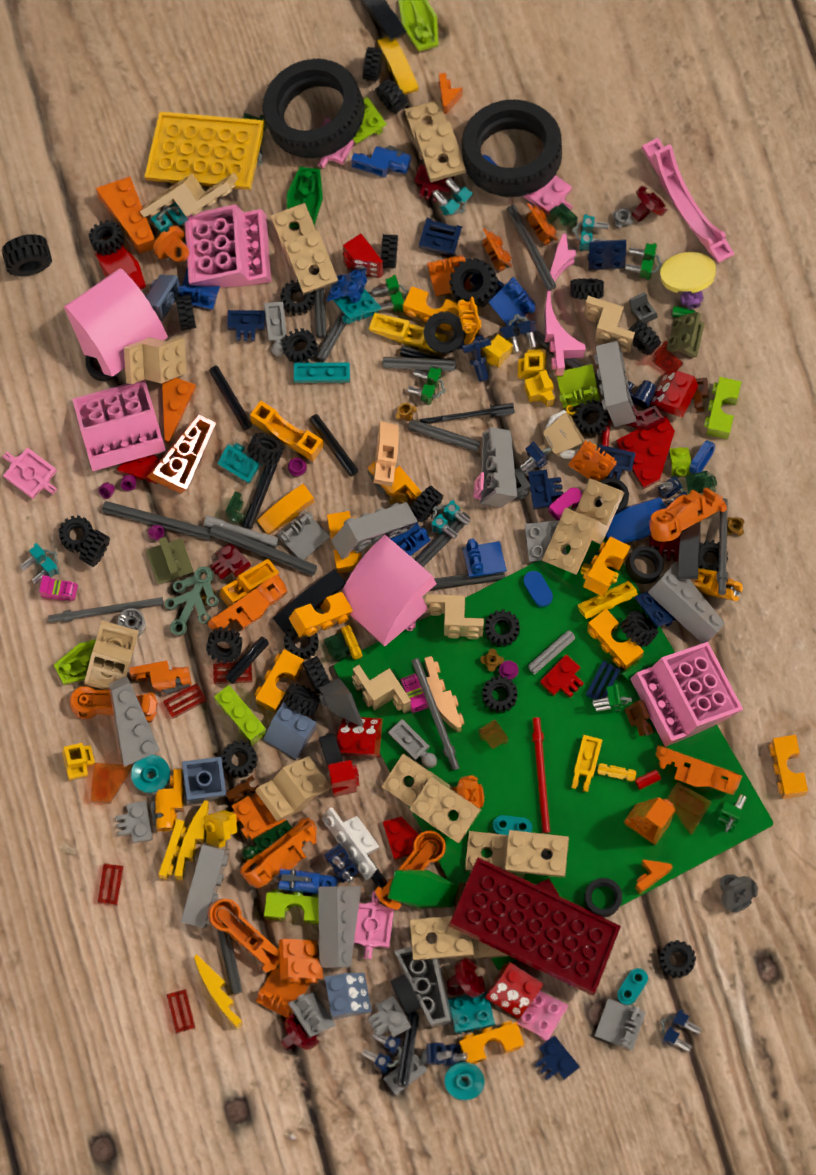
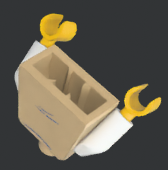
M568 405L566 411L562 410L550 417L546 430L543 432L547 441L539 446L541 450L550 447L556 456L563 459H572L585 441L573 421L575 418L574 414L577 411L569 412L573 408L572 405Z

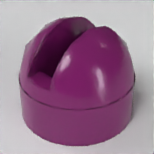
M125 475L121 480V488L125 491L134 490L136 488L135 477L133 475Z
M106 482L98 488V492L103 498L109 499L114 494L115 487L113 484Z
M152 525L147 531L148 536L153 540L159 541L164 536V528L160 525Z

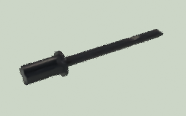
M513 403L493 406L490 404V409L420 419V422L427 424L490 414L491 418L494 419L493 417L515 414Z

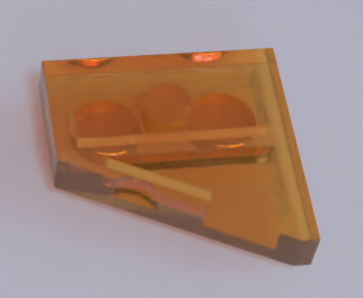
M94 763L91 803L111 804L131 772L132 765L124 767L123 764Z
M679 782L676 783L667 798L674 805L675 813L689 834L692 835L709 808L711 801Z

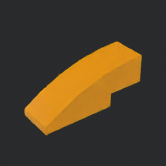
M303 483L274 504L257 522L266 534L271 535L295 519L301 511L315 503L314 497Z
M266 559L238 575L235 581L222 587L219 596L230 607L269 578L277 574L279 575V571L269 559Z

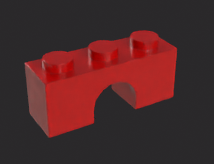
M351 760L328 765L334 797L357 792L356 786H360L357 765H352Z

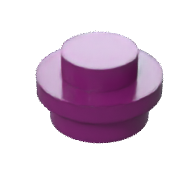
M294 458L288 463V471L293 476H302L307 470L306 462L301 458Z
M505 661L499 668L501 677L504 678L506 676L508 680L516 678L519 672L517 664L513 661Z

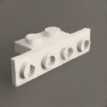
M330 807L321 818L333 834L336 841L344 847L349 858L365 880H369L377 868L367 855L377 851L380 846L358 816L343 822L334 809Z

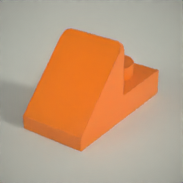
M439 73L442 108L444 114H448L462 97L463 88L451 89V81L447 79L446 73Z
M642 860L641 864L649 875L645 873L637 879L636 890L641 894L668 874L673 866L669 863Z

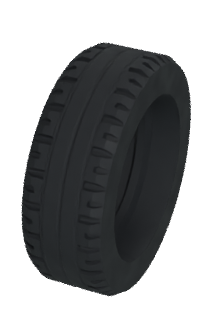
M307 59L286 67L269 84L262 104L264 121L276 144L285 152L301 158H320L333 154L345 147L358 133L365 113L363 96L354 76L344 66L327 59ZM314 87H330L341 93L343 97L342 107L335 118L328 124L306 131L293 129L286 124L284 119L286 109L290 102L301 92Z
M510 99L489 104L470 118L463 131L461 145L466 173L478 187L488 193L503 197H519L534 193L545 187L560 168L562 137L558 123L547 110L532 102ZM507 129H520L537 136L543 142V151L529 164L515 168H506L487 161L481 154V146L490 136Z

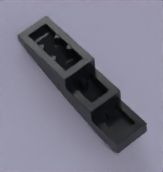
M360 0L369 16L374 18L380 30L383 29L390 42L407 33L386 0Z
M701 521L681 531L679 579H698Z
M333 569L288 604L273 620L286 633V631H289V627H293L289 617L295 609L310 603L314 610L320 609L326 597L340 591L346 584V581L336 569Z

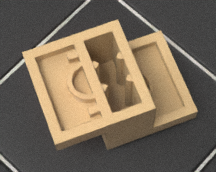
M588 296L584 317L589 321L599 322L596 329L595 342L598 345L618 341L622 353H630L635 332L620 328L624 307Z
M149 337L124 347L126 383L134 384L144 379L164 383L187 373L184 337H176L168 341Z
M426 594V606L428 608L426 613L433 616H439L441 613L445 614L444 636L452 639H457L460 636H467L468 639L483 637L484 619L464 618V595Z
M101 621L84 684L110 690V683L127 676L139 631Z
M360 665L353 668L352 683L357 691H362L364 696L362 698L368 707L371 706L375 711L394 699L393 704L398 711L402 710L404 714L411 711V700L390 668L372 680L368 679Z
M310 756L283 767L272 781L258 786L255 792L278 822L304 810L316 796L327 792L332 786Z

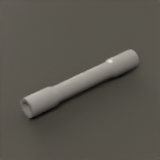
M207 515L204 521L205 527L211 528L213 525H217L273 548H277L279 543V537L237 526Z

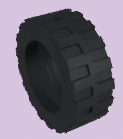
M442 311L429 317L424 326V338L432 350L443 354L452 353L462 345L465 339V331L462 328L459 317L450 312ZM443 323L449 324L454 330L452 339L447 342L439 341L435 335L437 326Z

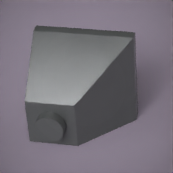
M340 678L318 688L321 693L318 697L323 707L327 706L331 712L358 726L364 725L350 691Z

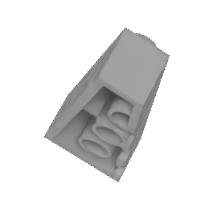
M618 341L596 346L597 354H594L596 365H599V369H597L598 378L602 380L599 388L601 395H604L605 398L602 399L604 410H608L615 427L636 422V416L632 410L633 402L629 392V383L625 374L624 359Z
M489 427L482 433L481 472L484 473V484L480 504L501 508L517 497L510 430Z
M407 502L400 505L395 503L387 509L380 508L372 514L365 513L359 518L354 519L352 517L344 522V526L332 539V542L340 557L345 559L349 556L350 552L355 550L356 553H359L371 543L374 545L384 535L391 539L410 531L418 521Z
M675 562L659 578L648 593L701 643L708 642L725 623L690 579H679V566Z
M127 676L110 683L109 689L120 758L125 767L160 751Z
M209 844L202 845L181 922L201 928H206L207 924H211L208 920V909L214 901L218 900L219 894H217V891L223 882L224 868L229 860V849L217 848Z
M361 886L318 887L319 964L321 967H351Z
M412 947L394 951L430 1025L435 1028L452 1024L453 1020L439 959L413 961Z

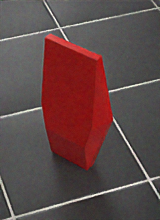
M121 245L122 248L120 250L116 249L117 252L115 254L113 251L111 255L106 253L105 256L101 253H95L105 278L121 268L140 290L146 287L139 262L123 245Z

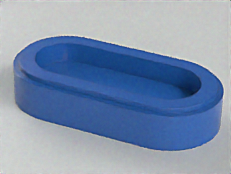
M706 440L702 444L690 464V473L694 475L702 473L714 454L715 444Z
M537 571L528 572L524 577V586L533 601L539 607L549 606L552 602L553 594L544 578Z

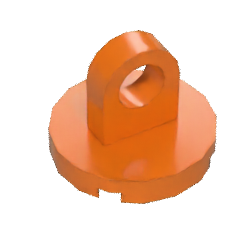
M171 226L168 228V232L164 231L158 236L153 245L155 250L153 253L159 259L170 257L174 261L183 262L189 256V249L183 243L185 234L180 227ZM179 248H181L182 255L180 257L177 256V250Z
M473 775L462 777L459 780L458 786L451 789L478 808H482L484 792L481 784L477 782L478 779Z

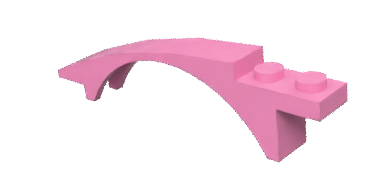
M659 138L642 145L643 152L660 178V184L717 263L732 257L734 252L725 239L724 231L716 228L705 217L689 193L677 166L672 146L669 144L664 147Z
M563 234L551 268L550 274L554 282L563 271L574 264V257H576V250H568L567 234ZM547 290L544 310L545 343L550 342V352H553L554 358H551V368L555 369V376H563L565 369L564 359L584 358L586 349L585 344L570 336L557 321L551 305V291Z

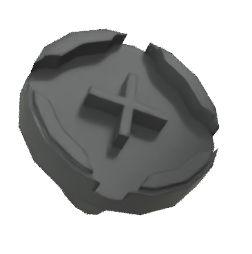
M728 874L720 879V888L723 892L721 902L728 911L739 912L751 905L753 897L756 898L757 883L748 876L738 878L736 875Z

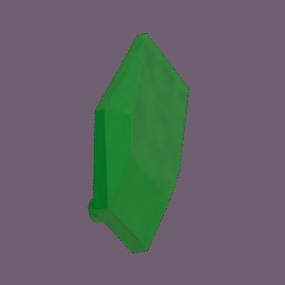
M299 167L287 192V209L305 203L315 226L323 202L321 170ZM291 223L289 228L299 229L300 226L297 223Z
M395 870L387 898L418 909L453 907L458 885L429 870Z

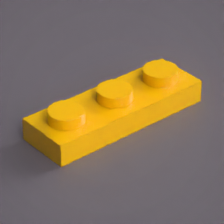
M627 581L608 590L604 597L597 595L577 606L581 614L588 619L595 617L605 609H612L617 604L631 600L638 593L636 588Z
M177 819L158 874L160 879L168 881L169 876H173L176 866L173 863L175 857L179 855L181 839H184L188 830L183 820Z

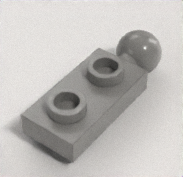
M283 302L264 303L268 341H274L271 351L275 356L279 357L285 354L282 348L284 345L281 340H285L284 337L287 335Z
M403 719L388 732L414 761L420 757L421 763L425 768H433L436 765V756L426 752L429 749V745Z
M427 1049L423 1051L420 1059L416 1054L413 1055L409 1085L428 1071L424 1066L427 1064ZM399 1067L384 1078L395 1095L405 1089L397 1085Z

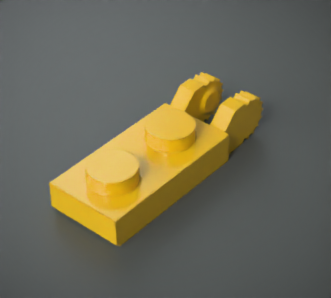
M583 735L571 788L576 789L579 775L587 776L583 791L588 792L602 739Z

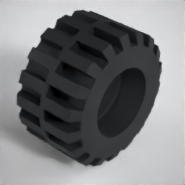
M28 234L13 238L5 243L1 249L6 270L10 275H34L45 270L52 263L48 242L42 235Z
M468 258L466 262L460 261V266L457 267L455 265L453 268L455 270L454 273L451 272L450 274L452 278L449 280L451 292L458 301L464 300L469 302L471 297H473L477 308L479 305L482 307L486 306L485 303L496 294L495 291L499 288L497 284L499 281L495 271L482 259L480 261L478 258L473 260ZM472 274H481L484 278L482 287L476 292H467L465 290L466 279Z

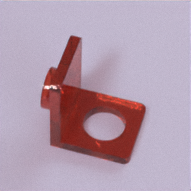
M665 341L654 353L652 362L665 372L677 371L683 365V362L667 350L668 342Z

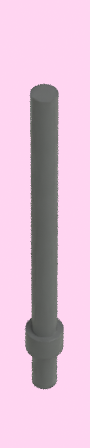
M723 498L727 505V510L724 512L720 511L719 571L716 578L718 594L720 595L726 594V583L728 582V572H726L728 500L726 498Z
M163 597L72 612L71 610H66L60 614L48 615L49 623L59 621L71 622L77 618L121 612L129 608L139 609L164 605Z
M419 658L411 660L441 738L444 755L448 757L452 771L459 769L460 767L454 754L456 753L454 745L451 746Z

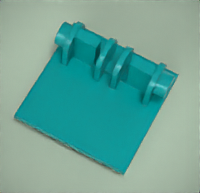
M366 289L361 294L360 301L356 303L352 302L348 295L333 300L345 314L342 317L343 322L348 324L356 320L360 321L361 318L366 319L373 316L374 313H378V310L382 309Z
M487 991L476 998L465 995L448 999L455 1033L459 1032V1034H462V1032L469 1030L473 1032V1029L478 1031L479 1028L495 1025L490 1001L484 998Z

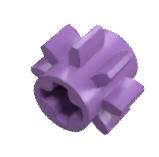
M702 290L696 293L688 291L681 294L680 300L682 306L687 305L688 309H696L701 306L704 296Z

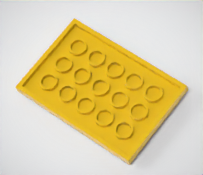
M159 111L144 178L147 181L178 183L192 173L201 186L212 187L232 173H235L238 179L234 183L236 186L232 189L251 190L265 122L264 120Z

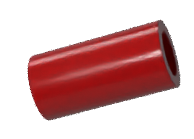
M655 769L635 779V783L638 789L641 790L660 781L661 777Z

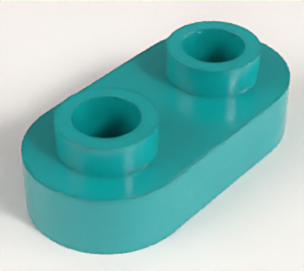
M501 815L494 820L493 830L496 834L509 835V830L531 833L532 824L526 818ZM505 822L507 826L501 828L499 824ZM523 824L526 826V829L520 830L519 826Z
M635 968L628 974L617 992V999L620 1003L627 1006L635 1003L648 982V975L645 970ZM640 975L642 980L636 981L635 976ZM624 992H630L631 997L626 998L624 996Z

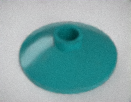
M152 754L134 763L131 770V778L134 785L142 792L155 793L168 784L170 768L162 757ZM153 772L155 776L154 778H148V774Z
M460 1062L452 1065L447 1070L444 1082L447 1091L453 1097L460 1100H471L479 1096L483 1091L485 1077L476 1065ZM462 1076H466V1077H468L469 1079H468V1080H463V1079H462Z

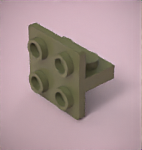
M695 312L674 318L667 342V352L680 351L691 358L697 357L705 323L700 321L701 313Z
M163 537L159 539V546L146 550L158 585L194 573L182 538L168 542L167 538Z

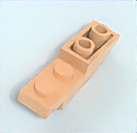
M379 422L373 483L392 486L399 441V428L396 424Z
M432 656L425 658V667L428 673L426 678L440 716L451 728L461 732V725L464 724L462 714L457 713L456 707L459 706L456 695L452 696L451 690L445 691L443 679L439 680L437 674L440 672L438 662H434Z

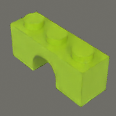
M719 377L718 383L714 382L712 393L715 394L714 400L710 399L708 407L711 415L710 417L706 416L704 427L707 428L706 435L724 439L729 438L734 416L724 413L721 406L725 404L736 405L742 381Z
M230 685L214 696L216 704L227 717L229 716L234 721L240 733L251 746L266 735V728Z
M272 890V893L267 892L264 913L266 920L285 921L286 912L291 907H299L304 911V923L319 925L318 894L303 896V893L291 892V895L283 894V891Z

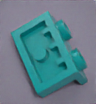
M236 442L235 444H228L217 464L244 481L251 483L258 468L263 466L264 463L260 464L258 460L254 461V457L249 456L247 451L244 450L245 447Z

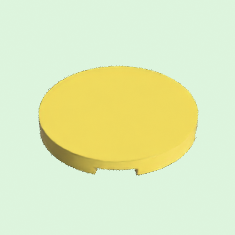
M684 252L674 255L666 260L660 269L662 284L670 291L676 293L679 291H692V293L704 290L713 283L716 275L714 261L709 256L698 252Z

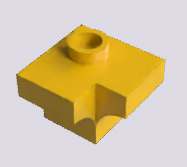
M498 334L491 340V345L481 348V356H486L488 364L499 368L512 353L513 344Z
M546 349L527 350L525 357L518 359V379L534 377L539 372L547 369Z
M547 370L524 380V389L529 403L540 401L546 407L554 405L555 398L552 392L554 386L552 380L549 379Z
M83 743L63 747L62 757L68 781L88 777L87 767L95 766L91 745L83 746Z
M222 810L205 816L207 844L217 848L224 847L226 840L231 839V835L237 833L236 814Z

